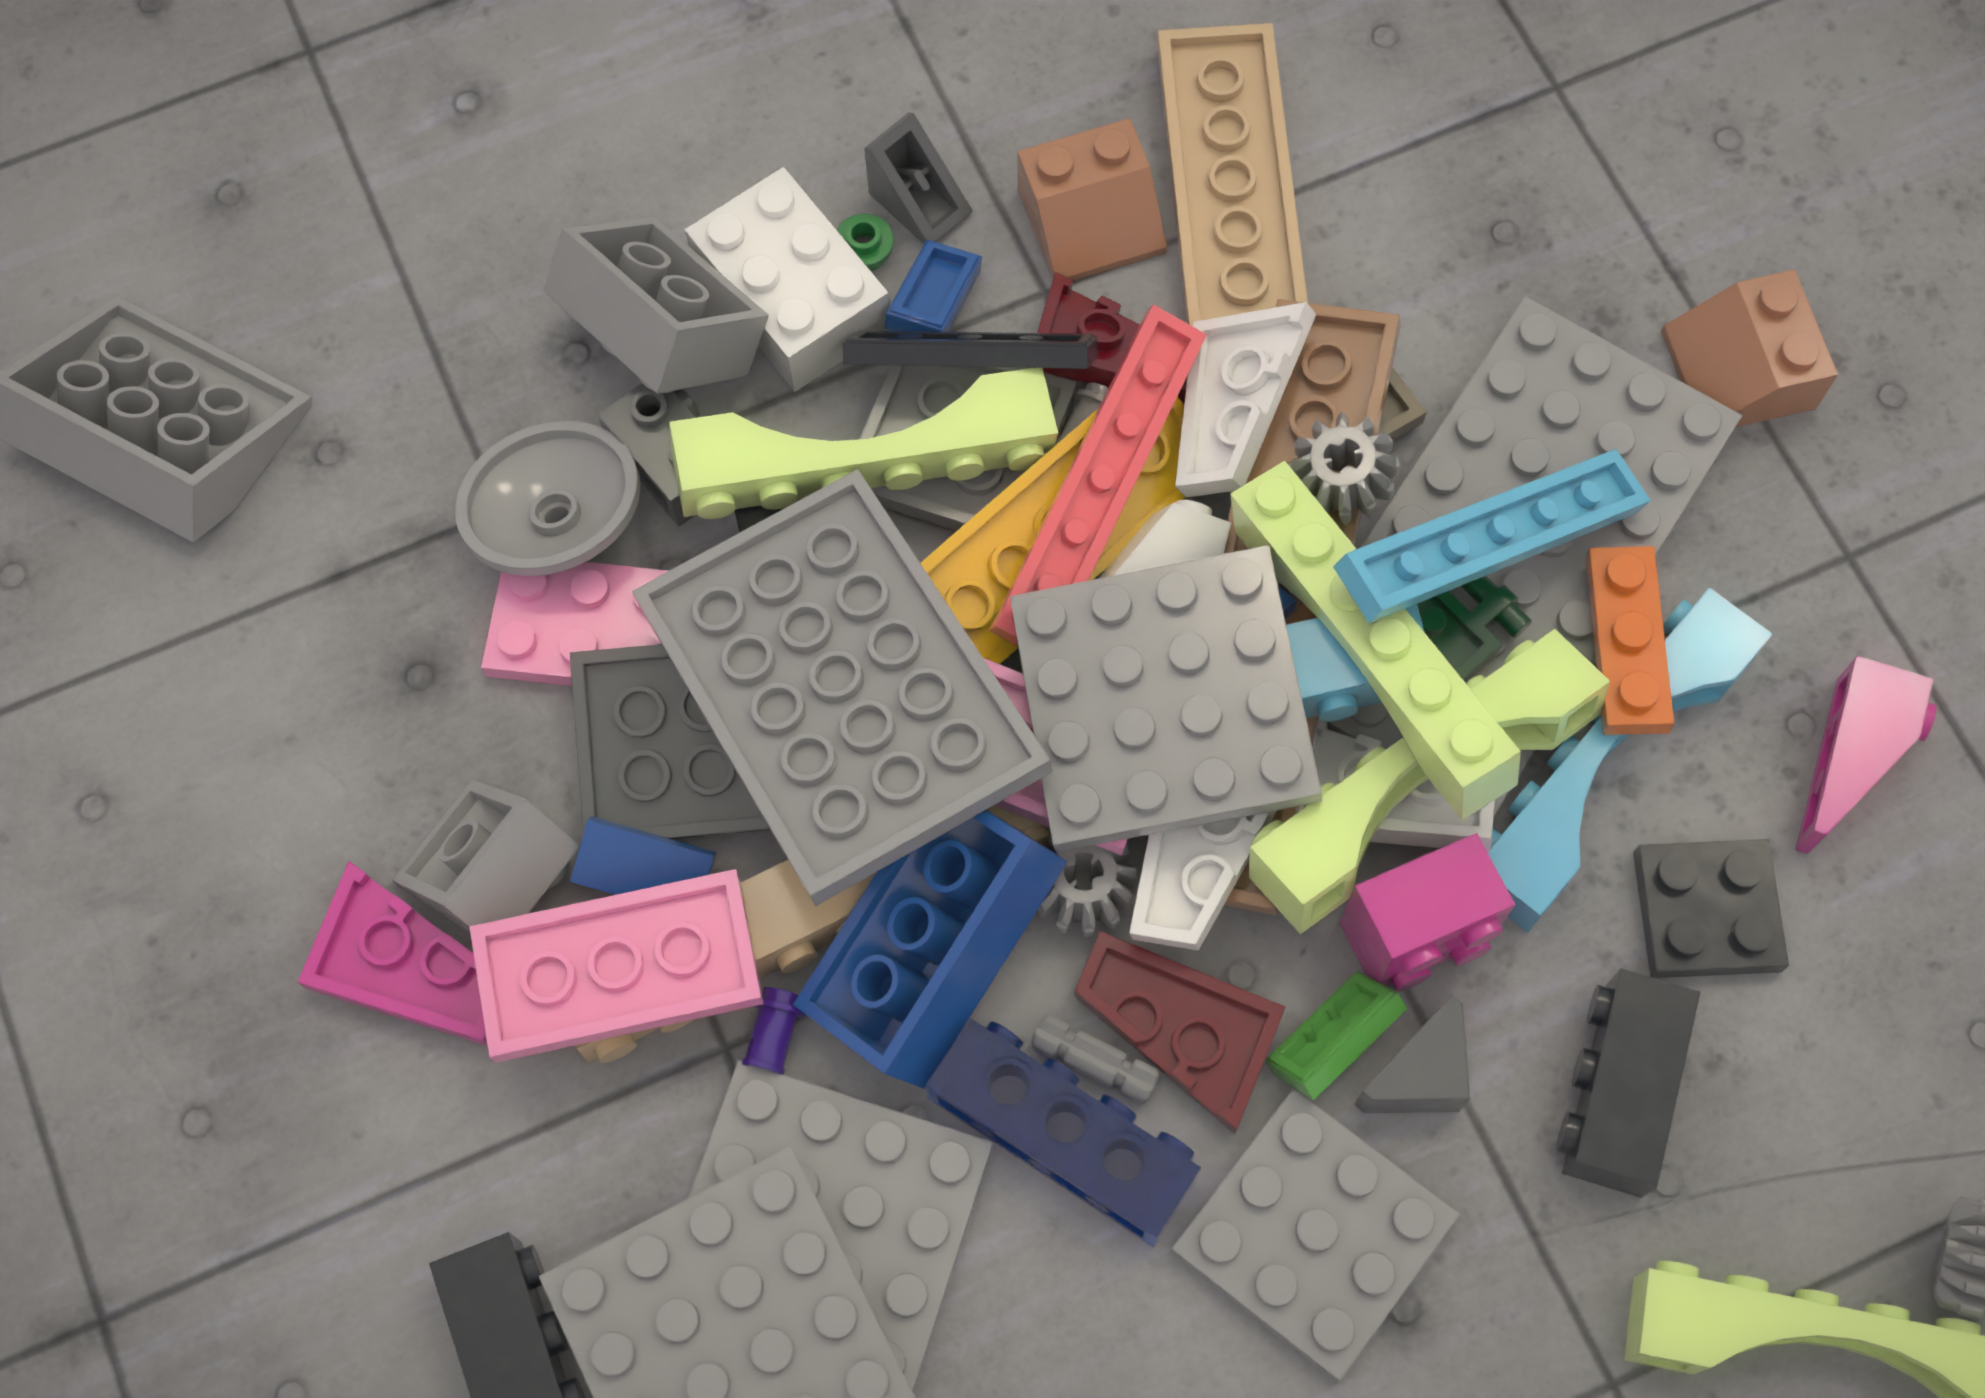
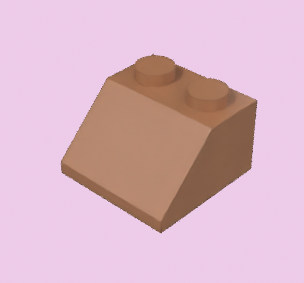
M1130 118L1017 151L1018 192L1052 279L1056 271L1076 281L1167 253V243L1151 168Z
M1795 269L1736 282L1665 324L1661 331L1680 381L1743 415L1736 427L1814 410L1818 407L1838 376Z

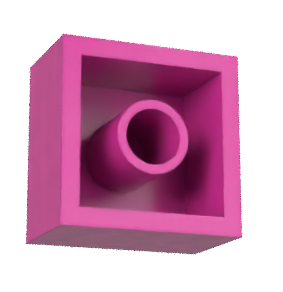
M1475 833L1355 885L1339 923L1365 975L1386 987L1393 984L1396 992H1401L1431 977L1430 967L1452 958L1455 965L1460 966L1489 952L1492 949L1489 941L1504 931L1501 925L1515 906V903L1478 833Z

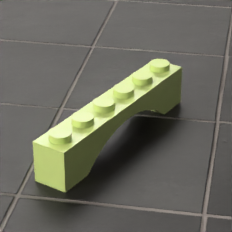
M1027 368L981 375L960 398L935 416L902 431L869 439L826 441L794 437L761 427L733 412L669 422L671 453L683 517L698 515L704 519H718L732 514L735 509L760 505L766 509L786 508L797 502L798 499L805 498L856 469L860 471L870 488L886 486L891 490H905L917 486L922 480L947 476L955 481L968 480L979 476L983 471L1009 467L1013 471H1027L1055 446L1058 437V429L1043 368Z
M1286 461L1281 462L1232 492L1230 495L1235 533L1248 549L1269 545L1277 582L1300 599L1345 649L1386 707L1421 770L1461 821L1516 787L1519 777L1520 749L1407 610L1403 609L1374 622H1367L1333 568L1346 553L1356 550L1355 546Z
M1554 629L1535 643L1532 640H1527L1518 645L1507 656L1503 666L1487 678L1483 675H1478L1466 684L1520 750H1553L1601 715L1610 680ZM1404 737L1387 749L1380 746L1371 750L1359 761L1354 773L1336 786L1333 783L1321 786L1322 802L1304 805L1300 812L1284 823L1282 820H1275L1269 823L1253 839L1250 847L1249 878L1300 934L1350 898L1355 886L1358 867L1373 834L1399 802L1417 786L1429 780L1421 770Z
M1657 1261L1655 1269L1648 1268L1633 1277L1624 1361L1694 1375L1712 1368L1735 1354L1757 1347L1794 1343L1839 1347L1878 1359L1915 1378L1939 1398H1985V1336L1980 1335L1981 1325L1975 1322L1955 1318H1937L1936 1325L1933 1326L1909 1321L1910 1311L1905 1308L1871 1303L1865 1305L1864 1312L1840 1307L1839 1296L1828 1292L1798 1289L1795 1291V1297L1768 1292L1769 1283L1762 1279L1742 1275H1727L1725 1283L1698 1278L1699 1268L1673 1261Z

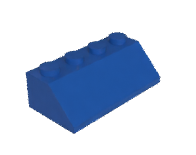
M986 809L876 872L793 1005L882 1073L925 1089L1068 861Z

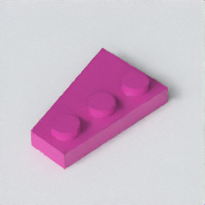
M348 861L298 983L307 990L488 1046L474 953L430 923L395 894H391L371 879L364 871Z

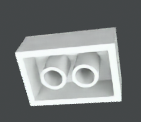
M784 167L685 229L689 247L769 315L758 347L794 392L842 362V343L859 330L889 331L885 329L886 312L890 307L887 290Z

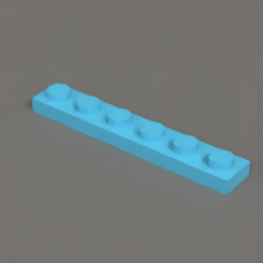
M1614 449L1348 552L1333 568L1367 622L1371 623L1638 513L1651 500L1617 449Z

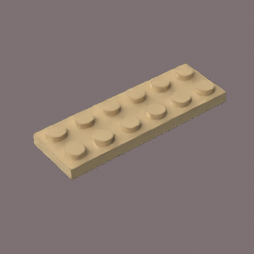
M1273 23L1158 30L1157 51L1186 323L1193 326V322L1275 308L1277 299L1308 303Z

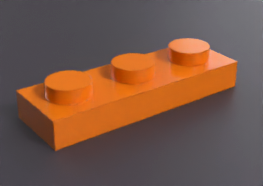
M1654 546L1589 548L1586 556V569L1596 668L1610 680L1601 712L1603 735L1669 734L1674 726V716Z

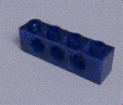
M970 1018L926 1083L928 1100L1154 1248L1198 1178L1201 1167L1191 1161L1195 1153L1182 1141L1166 1132L1160 1131L1155 1138L1135 1125L1136 1114L1117 1099L1103 1094L1098 1101L1076 1087L1080 1081L1079 1077L1058 1061L1047 1057L1041 1064L1020 1050L1023 1045L1022 1040L1004 1026L990 1021L985 1028ZM1015 1076L1026 1084L1028 1092L1020 1102L1006 1105L992 1097L990 1094L992 1084L1000 1077ZM1069 1112L1082 1120L1085 1131L1074 1141L1061 1142L1049 1134L1046 1128L1047 1122L1057 1113ZM1127 1149L1138 1156L1142 1164V1171L1130 1180H1119L1107 1172L1103 1160L1114 1150Z

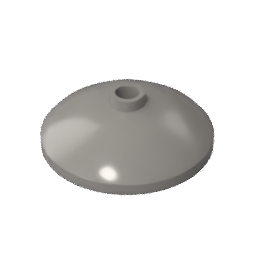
M554 421L534 425L517 431L494 444L469 469L462 480L456 497L455 519L457 528L470 552L482 563L495 570L521 576H539L562 572L597 556L622 534L631 521L638 505L641 487L640 475L627 446L622 444L610 431L602 427L578 421Z

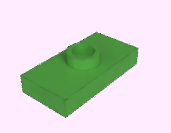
M1357 971L1275 1049L1265 1062L1277 1078L1312 1100H1315L1345 1069L1359 1059L1363 1052L1408 1008L1396 991Z

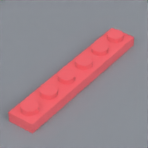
M1154 304L1145 313L989 630L990 632L1018 646L1010 596L1089 580L1207 334Z

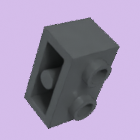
M641 383L597 415L601 427L610 431L622 444L627 446L637 465L640 482L677 526L680 527L693 516L683 517L671 453L669 422L697 418L700 416V413L684 389L657 394Z

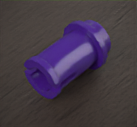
M764 987L762 992L764 1004L753 1006L758 1008L742 1065L762 1068L784 1075V1065L796 1020L804 1019L805 1013L793 1005L798 994L778 988Z

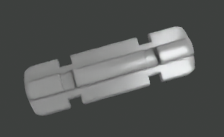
M1046 1015L1042 1019L1032 1038V1047L1035 1051L1053 1060L1059 1056L1064 1059V1066L1110 1089L1113 1085L1120 1087V1094L1139 1104L1147 1102L1159 1079V1072L1155 1067L1137 1058L1134 1063L1126 1060L1127 1053L1081 1030L1077 1034L1071 1032L1069 1029L1071 1025L1052 1015Z

